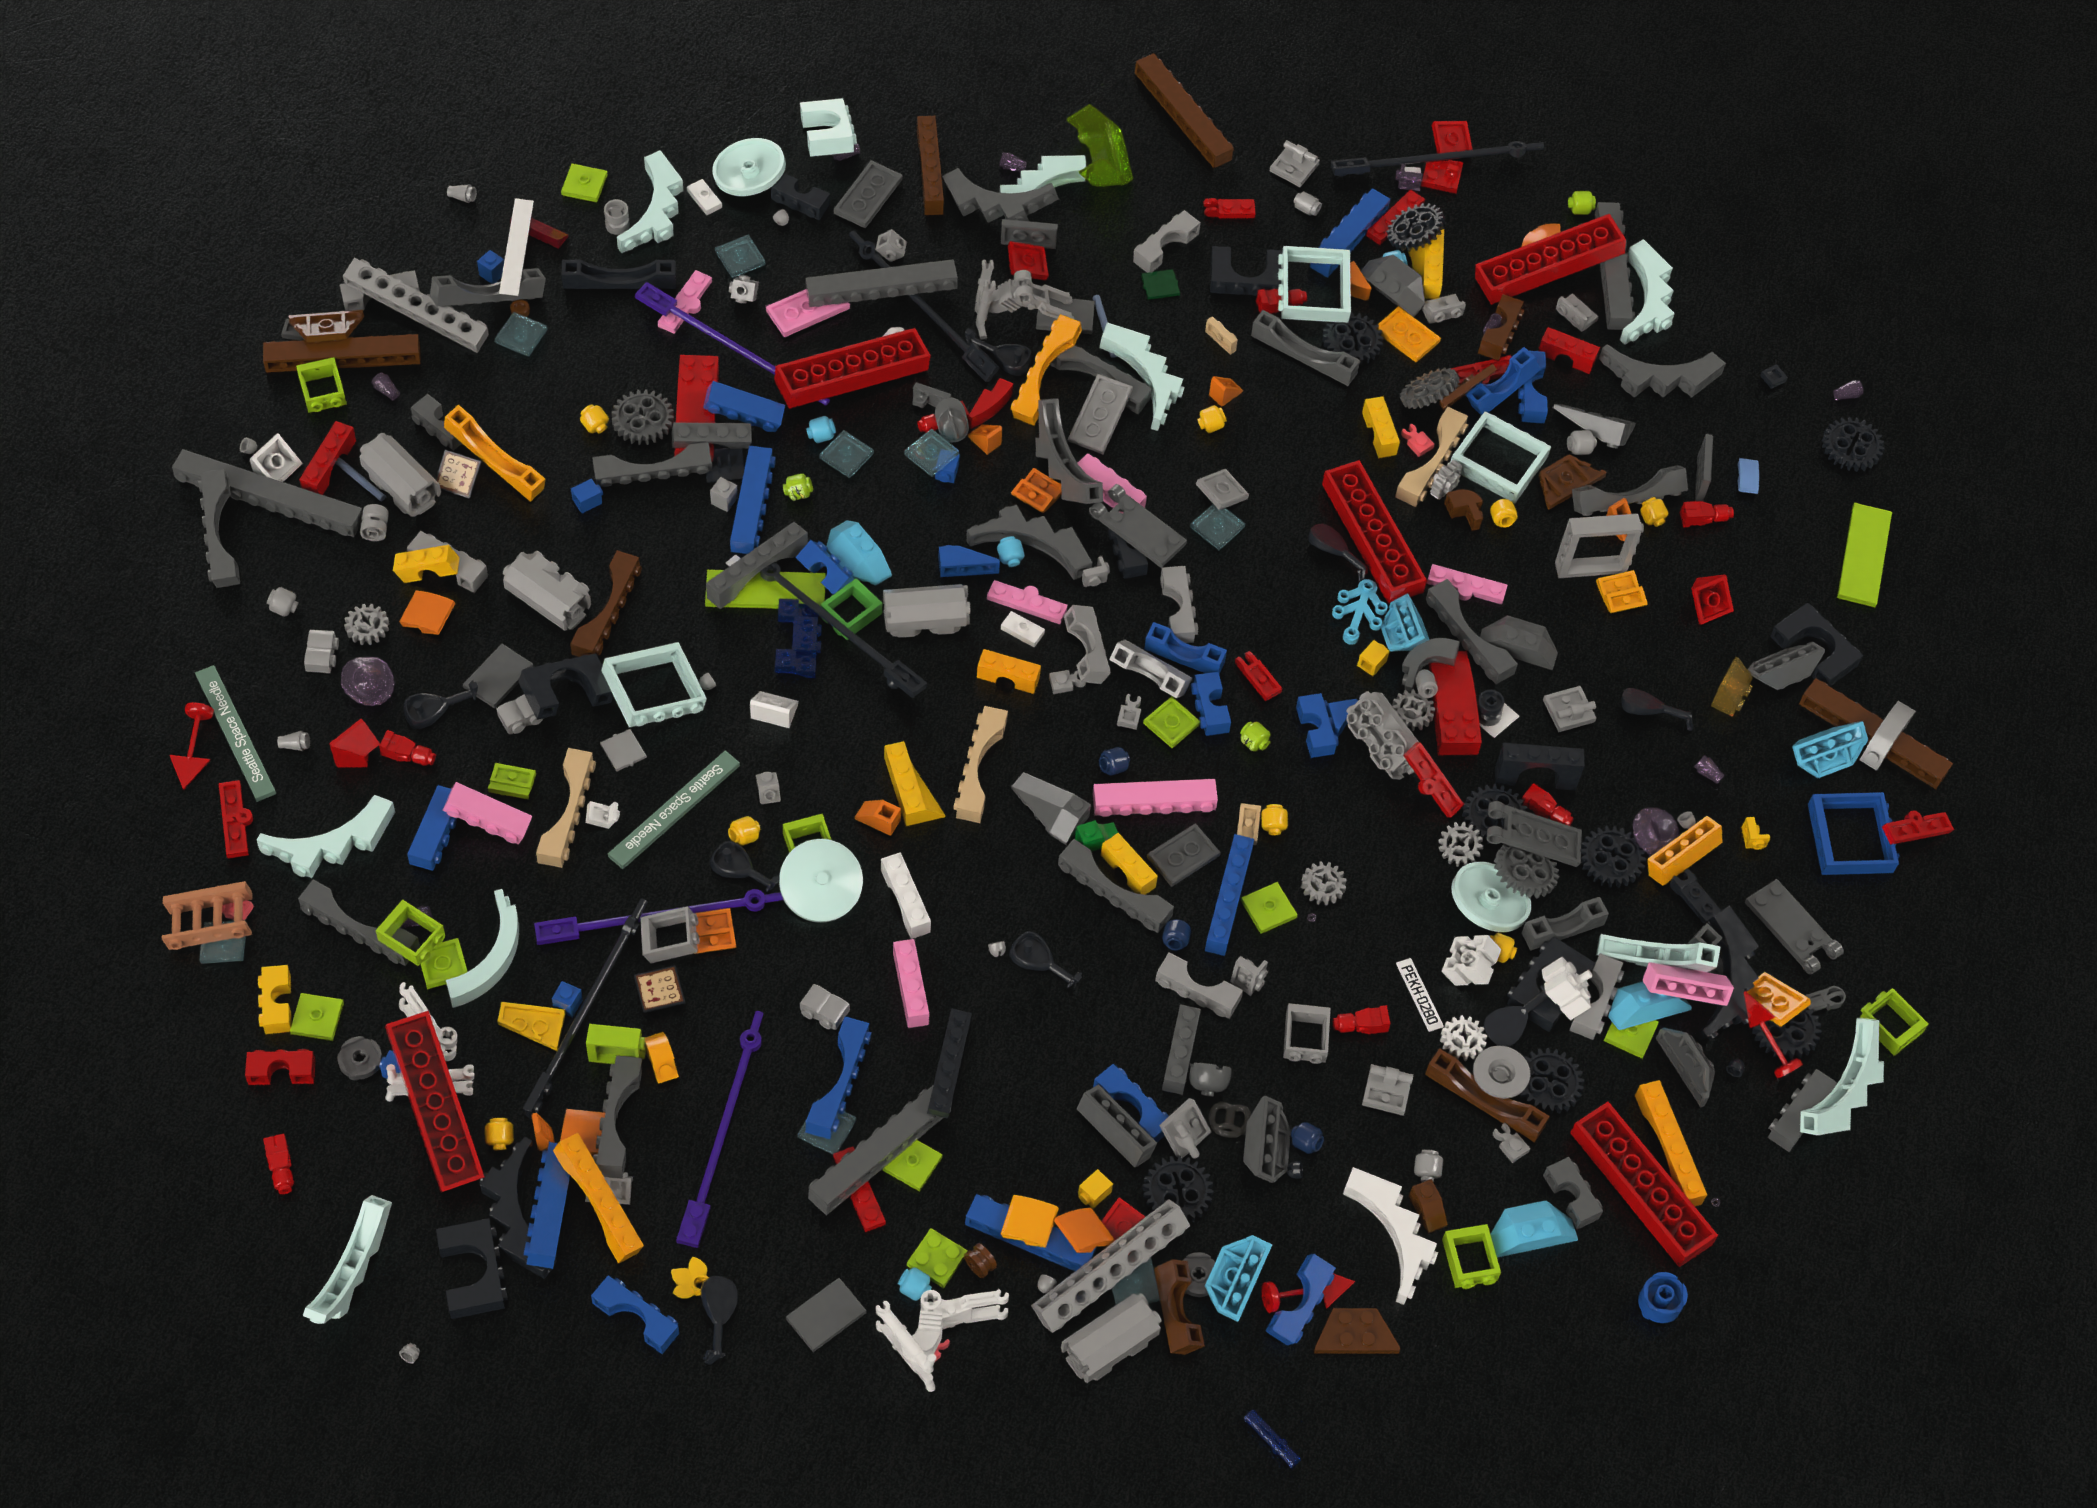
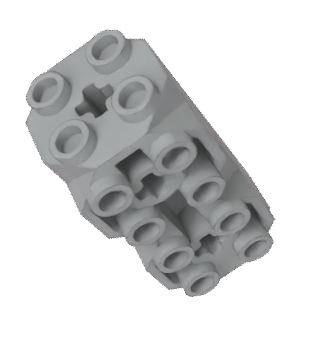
M380 433L375 439L361 447V466L369 473L370 480L379 489L388 492L393 497L394 504L404 514L417 516L435 504L434 497L436 495L439 497L441 494L440 484L392 436Z
M535 551L533 554L521 552L511 565H507L503 570V575H505L503 579L504 588L564 631L567 628L570 630L574 629L584 619L586 615L583 612L585 607L589 609L591 606L587 585L582 582L579 583L569 572L560 575L557 564L545 559L539 551Z
M967 585L883 590L884 618L887 632L900 638L918 635L921 629H929L932 633H937L938 635L952 634L959 631L961 626L970 624V603L967 602Z
M1369 691L1363 693L1359 697L1360 700L1346 710L1348 713L1346 719L1348 727L1357 739L1364 740L1369 747L1370 757L1377 767L1386 770L1392 779L1400 780L1404 778L1403 773L1407 772L1410 775L1414 772L1403 755L1418 740L1383 693H1370Z
M1142 1293L1139 1295L1132 1294L1062 1341L1061 1349L1063 1353L1068 1352L1069 1356L1066 1357V1360L1080 1379L1083 1378L1086 1383L1091 1380H1099L1112 1371L1113 1365L1128 1355L1134 1356L1146 1348L1148 1342L1159 1335V1323L1162 1320L1156 1311H1152L1149 1308L1148 1301Z

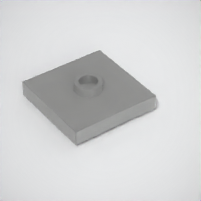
M1227 469L1200 478L1196 482V485L1219 510L1244 501L1249 496L1247 491Z

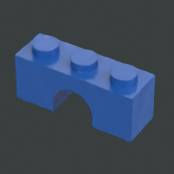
M810 540L796 558L809 571L817 573L822 567L826 566L827 575L821 583L834 595L854 580L852 577L854 573L846 566L842 567L839 564L841 562L840 559L834 554L830 555L827 552L828 548L819 541L817 543Z
M1219 672L1195 675L1194 683H1191L1192 694L1196 695L1197 699L1195 700L1196 711L1200 712L1201 715L1199 717L1200 727L1204 729L1206 736L1229 733L1231 720L1227 705L1215 706L1210 702L1221 699L1223 688Z
M1321 693L1298 697L1296 709L1301 724L1312 723L1318 727L1316 730L1308 731L1306 739L1311 758L1334 754L1339 742L1337 734H1334L1332 730L1333 720L1331 717H1328L1327 701L1323 700Z

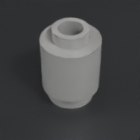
M1304 191L1301 194L1298 193L1294 198L1295 208L1310 216H1316L1321 209L1322 203L1319 202V199Z
M1421 670L1417 673L1415 682L1419 695L1424 698L1433 697L1438 691L1434 674L1429 670Z

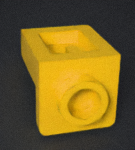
M1746 817L1741 827L1746 848H1753L1755 850L1765 848L1770 840V835H1759L1760 830L1759 826L1756 825L1755 818Z

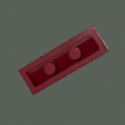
M531 218L529 236L558 249L568 238V234Z

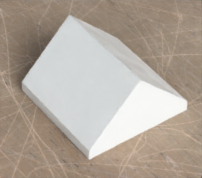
M279 434L271 438L250 458L254 473L284 482L303 464Z
M760 691L750 702L751 719L790 728L799 701Z

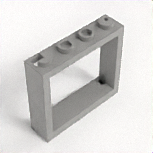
M1625 514L1569 518L1555 560L1558 578L1627 572L1629 565L1632 564V557L1636 553V546L1640 542V535L1644 531V525L1641 524L1639 515ZM1627 534L1620 555L1573 559L1580 537Z

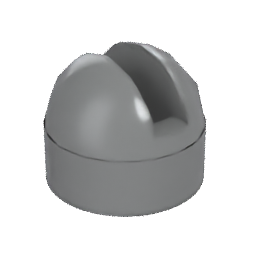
M782 209L774 214L773 219L778 225L784 226L788 223L789 216Z
M250 438L242 440L240 444L241 452L253 454L257 450V444L254 440Z
M709 673L704 674L700 678L699 683L702 689L710 690L716 687V683Z
M1685 812L1678 817V822L1684 829H1689L1696 823L1692 812Z
M1004 941L988 944L989 951L994 957L1002 956L1006 951Z
M1042 1274L1038 1280V1289L1042 1293H1048L1055 1287L1057 1282L1052 1277Z
M410 1343L405 1345L399 1354L404 1361L413 1364L417 1360L420 1350L416 1348L415 1344Z

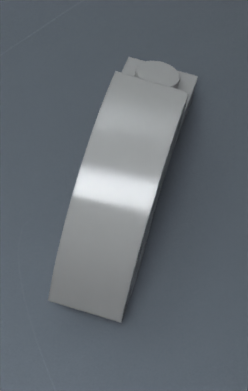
M1898 701L1872 737L1860 761L1878 770L1891 747L1916 711Z

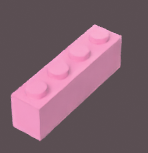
M1087 453L1078 462V465L1087 475L1103 483V501L1110 507L1114 508L1118 503L1109 497L1108 491L1115 484H1118L1125 490L1128 496L1145 508L1147 496L1144 492L1136 489L1128 480L1118 476L1113 469L1107 468L1099 459Z
M457 782L451 789L442 810L451 817L463 819L471 826L481 827L489 834L499 835L506 841L517 844L523 839L532 818L527 813Z
M911 939L893 942V956L907 1026L912 1028L929 1025V1010L915 941Z
M1652 962L1648 963L1643 977V982L1651 993L1724 1006L1728 1005L1734 989L1727 976Z

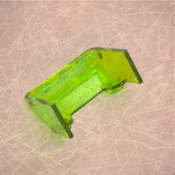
M1091 104L1067 118V121L1078 129L1080 142L1089 147L1093 162L1079 171L1081 176L1096 187L1124 185L1133 180L1123 135L1120 128Z

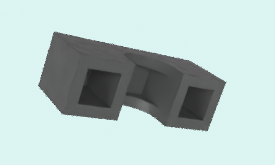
M429 394L425 395L411 407L413 421L417 425L423 426L428 434L437 437L443 446H448L454 451L462 444L444 428V421L439 420L443 416L442 406Z
M1567 1157L1546 1168L1543 1176L1554 1194L1561 1190H1567L1574 1194L1576 1200L1569 1203L1566 1213L1572 1219L1573 1225L1577 1230L1600 1218L1603 1212L1602 1205L1591 1193L1589 1183L1581 1177L1576 1163Z

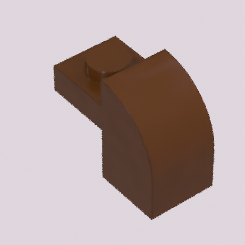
M1464 489L1447 492L1445 505L1451 519L1466 516L1472 531L1480 528L1481 521H1483V513L1481 511L1483 501L1481 497L1473 491Z

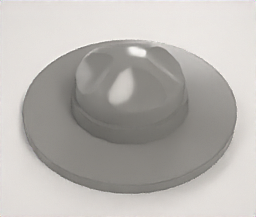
M1492 1046L1483 1050L1477 1056L1473 1065V1075L1478 1086L1487 1094L1496 1098H1512L1522 1093L1527 1087L1530 1080V1068L1525 1058L1516 1050L1505 1046Z

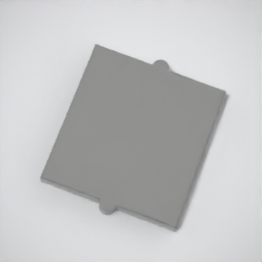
M631 729L618 735L614 734L613 737L600 742L616 772L625 767L633 766L634 763L647 758Z

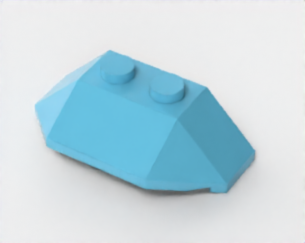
M847 520L831 529L826 546L828 548L827 552L838 557L841 561L839 564L842 567L846 566L854 573L852 575L854 579L857 578L860 581L877 585L892 576L881 549L858 522Z
M1408 593L1390 603L1389 611L1385 615L1381 626L1390 652L1410 651L1417 645L1430 640L1422 618Z
M1860 721L1833 727L1800 739L1792 748L1797 765L1816 778H1820L1852 766L1864 745L1868 742L1864 723Z
M1639 982L1617 989L1608 1017L1618 1030L1686 1012L1691 1010L1692 1007L1685 998L1651 993L1644 982Z
M1547 1201L1505 1209L1490 1234L1497 1257L1578 1240L1572 1219Z
M1252 1235L1221 1248L1205 1284V1288L1218 1313L1237 1322L1239 1321L1272 1244Z

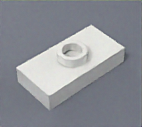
M703 179L687 186V192L706 215L722 208V202Z
M1012 611L1001 624V630L1032 647H1035L1045 634L1044 628Z

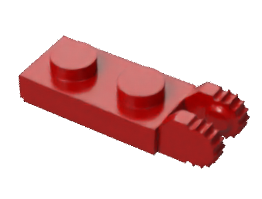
M1207 198L1203 201L1206 207L1204 214L1207 217L1255 218L1254 199L1217 200L1215 198Z
M1250 651L1245 653V658L1250 664L1249 666L1241 657L1235 658L1237 667L1265 701L1282 693V687Z

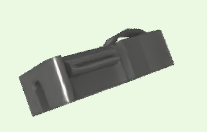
M1831 986L1827 989L1807 994L1805 996L1810 998L1811 1005L1806 1010L1813 1009L1815 1012L1825 1008L1827 1010L1838 1009L1845 1001V992L1840 987ZM1839 996L1841 1002L1835 1003L1830 999Z

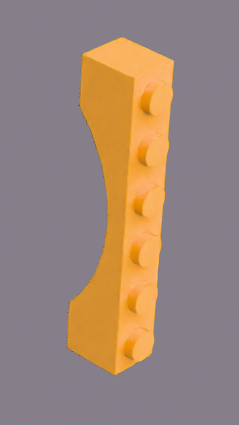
M1061 314L1057 320L1053 321L1052 331L1049 336L1045 337L1044 347L1041 352L1037 353L1036 363L1033 368L1029 369L1028 379L1026 383L1021 385L1020 395L1011 405L1014 418L1033 426L1039 417V391L1046 369L1058 355L1075 345L1082 331L1081 322Z
M457 405L445 416L444 428L530 502L544 490L545 478L531 466L517 461L499 448L480 428L475 419L461 406Z
M1660 1080L1640 1085L1635 1098L1642 1115L1649 1121L1662 1145L1672 1180L1694 1206L1702 1205L1707 1196L1706 1190Z
M576 1133L560 1141L553 1152L563 1169L579 1184L590 1200L602 1225L607 1245L618 1264L636 1255L644 1245L580 1135Z

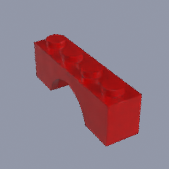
M335 421L299 479L302 489L321 495L324 494L329 486L330 475L335 462L342 454L348 455L356 442L352 426Z

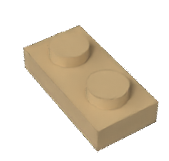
M1213 316L1209 318L1206 322L1205 332L1231 355L1236 351L1238 339L1220 321H1217Z
M1241 803L1237 835L1253 838V845H1256L1261 806Z

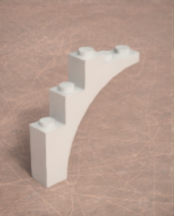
M1353 1167L1343 1194L1358 1201L1370 1210L1390 1234L1398 1253L1401 1269L1400 1288L1396 1302L1404 1305L1406 1299H1411L1416 1287L1412 1286L1414 1279L1419 1280L1422 1269L1427 1270L1429 1263L1434 1265L1438 1252L1434 1251L1437 1243L1417 1236L1420 1223H1417L1419 1214L1399 1207L1403 1195L1400 1194L1402 1186Z

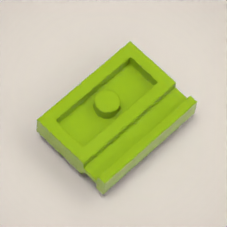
M495 763L490 784L488 785V792L529 799L536 771Z

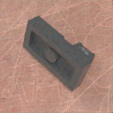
M917 382L913 387V405L924 408L926 403L936 407L941 400L951 398L950 393Z

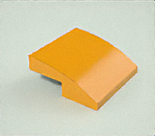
M1634 570L1596 580L1600 594L1610 614L1647 605L1642 586L1639 587Z
M1013 1195L1001 1235L1003 1238L1024 1241L1026 1245L1046 1248L1059 1208L1037 1199Z

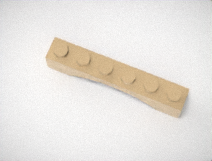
M1450 407L1446 408L1437 427L1439 438L1437 453L1424 466L1405 474L1398 485L1396 498L1414 507L1417 506L1419 501H1424L1427 495L1426 490L1428 487H1432L1435 474L1442 468L1443 462L1449 460L1452 454L1451 449L1453 447L1456 448L1460 441L1459 436L1465 434L1468 428V424H1466L1467 415Z
M984 706L983 713L978 714L976 724L979 727L978 730L974 729L972 736L974 746L969 747L967 756L970 761L969 764L965 763L963 770L965 780L960 781L958 792L961 793L960 798H956L954 803V810H957L956 818L977 823L981 822L985 807V794L981 789L977 771L981 759L987 750L1003 738L1008 711Z
M572 748L567 750L563 769L564 776L570 787L569 803L560 820L541 836L536 852L537 861L540 864L562 868L564 860L567 861L569 858L570 849L568 846L569 843H573L575 837L573 829L575 825L579 824L580 807L583 808L585 804L584 792L589 790L590 772L594 773L596 761H593L592 752Z

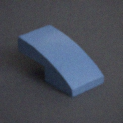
M1739 458L1738 490L1740 492L1758 494V461Z

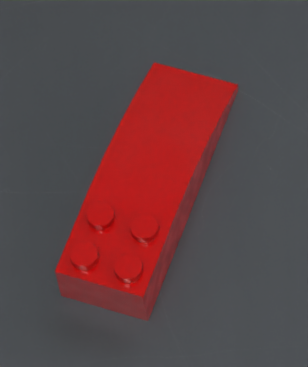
M680 355L676 423H716V414L703 409L708 387L712 381L718 382V356ZM709 444L711 462H713L714 444ZM675 448V456L685 448Z
M1458 651L1454 666L1444 663L1428 664L1429 671L1434 674L1438 686L1437 693L1432 697L1433 707L1435 708L1434 722L1438 755H1478L1482 743L1477 700L1467 651Z

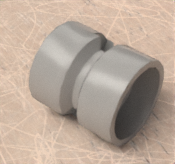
M611 200L606 203L604 215L607 231L614 235H620L629 229L627 204L622 200Z
M370 504L363 508L360 535L364 539L369 541L385 539L389 515L388 510L378 504Z

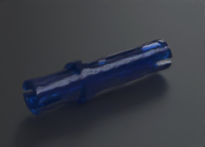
M1254 1409L1244 1417V1420L1273 1449L1272 1452L1275 1455L1278 1454L1290 1468H1293L1301 1460L1287 1445L1288 1442L1285 1439L1282 1440Z

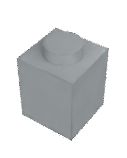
M720 477L710 490L711 504L728 512L738 499L737 485Z

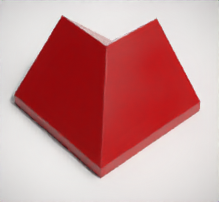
M1726 575L1696 579L1691 589L1700 625L1734 611Z
M362 719L358 720L329 743L338 768L368 767L369 752L380 745Z

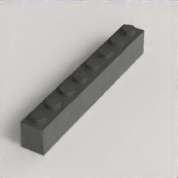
M1598 202L1595 219L1610 214L1624 235L1625 225H1622L1623 210H1620V203ZM1628 253L1600 263L1607 329L1623 330L1635 320V312L1632 311L1633 297H1630L1632 284L1628 280L1630 277V268H1627Z
M954 259L808 277L806 278V292L809 307H820L823 305L957 289L958 277Z
M933 1086L928 1090L924 1089L915 1101L908 1102L898 1115H892L886 1125L882 1128L878 1127L869 1139L862 1140L852 1153H846L836 1166L829 1167L823 1177L815 1179L809 1186L808 1199L825 1215H828L912 1143L942 1120L943 1117L927 1114Z

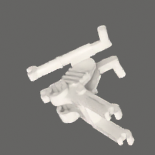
M404 982L401 983L400 994L404 998H401L399 1001L400 1010L407 1017L428 1011L413 989V986H409V989L406 990V984ZM430 1015L445 1061H450L456 1056L457 1032L451 1027L440 1029L434 1018ZM393 1064L387 1065V1082L391 1085L387 1087L386 1100L390 1102L393 1101L395 1096H408L401 1073H396ZM466 1065L462 1069H448L452 1081H457L453 1082L456 1093H463L467 1096L472 1095L473 1088L471 1087L473 1084L472 1080L474 1079V1066Z
M998 1289L997 1291L943 1300L937 1291H925L921 1296L918 1329L912 1336L906 1330L907 1327L902 1325L890 1310V1304L884 1301V1309H881L879 1305L876 1306V1313L883 1319L884 1323L881 1324L880 1321H876V1329L884 1333L892 1343L894 1350L900 1353L911 1369L923 1380L927 1390L932 1392L935 1390L931 1374L936 1360L934 1353L942 1339V1330L949 1327L952 1328L963 1322L972 1323L991 1319H1005L1008 1316V1308L1000 1312V1305L972 1308L1006 1304L1009 1300V1293H1005L1004 1297H1000L1001 1290Z

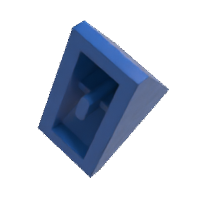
M1352 699L1328 703V717H1331L1333 720L1332 730L1334 734H1337V737H1339L1348 724L1346 720L1348 715L1347 708L1355 705L1359 700Z

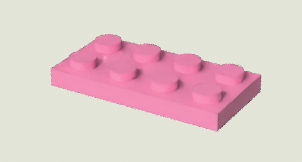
M806 289L766 306V312L783 337H787L850 309L849 302L809 307Z

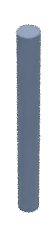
M1099 295L1093 296V301H1095L1096 311L1104 333L1108 321ZM1109 352L1111 358L1117 357L1114 353Z
M340 457L337 459L336 465L379 501L385 500L386 495Z

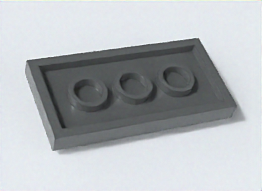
M871 160L836 205L834 214L866 228L900 184L903 175Z

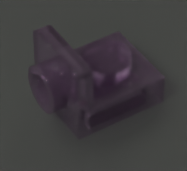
M1401 164L1400 170L1396 171L1395 178L1396 181H1399L1398 188L1420 191L1423 174L1405 172V164Z

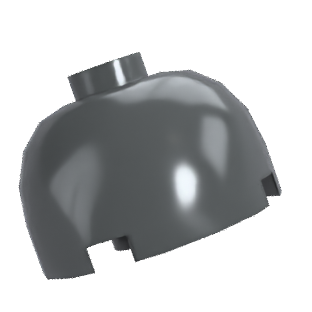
M1189 1064L1190 1083L1196 1090L1201 1091L1202 1096L1214 1097V1093L1222 1092L1230 1083L1232 1068L1223 1066V1069H1220L1214 1064Z

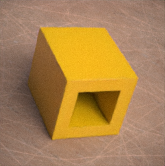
M1373 640L1360 654L1357 666L1374 676L1387 662L1390 651L1383 644Z
M1097 1169L1079 1185V1199L1085 1205L1089 1204L1094 1209L1112 1192L1113 1183Z

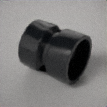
M1486 690L1480 694L1477 705L1479 723L1485 726H1494L1501 720L1505 700L1500 692Z

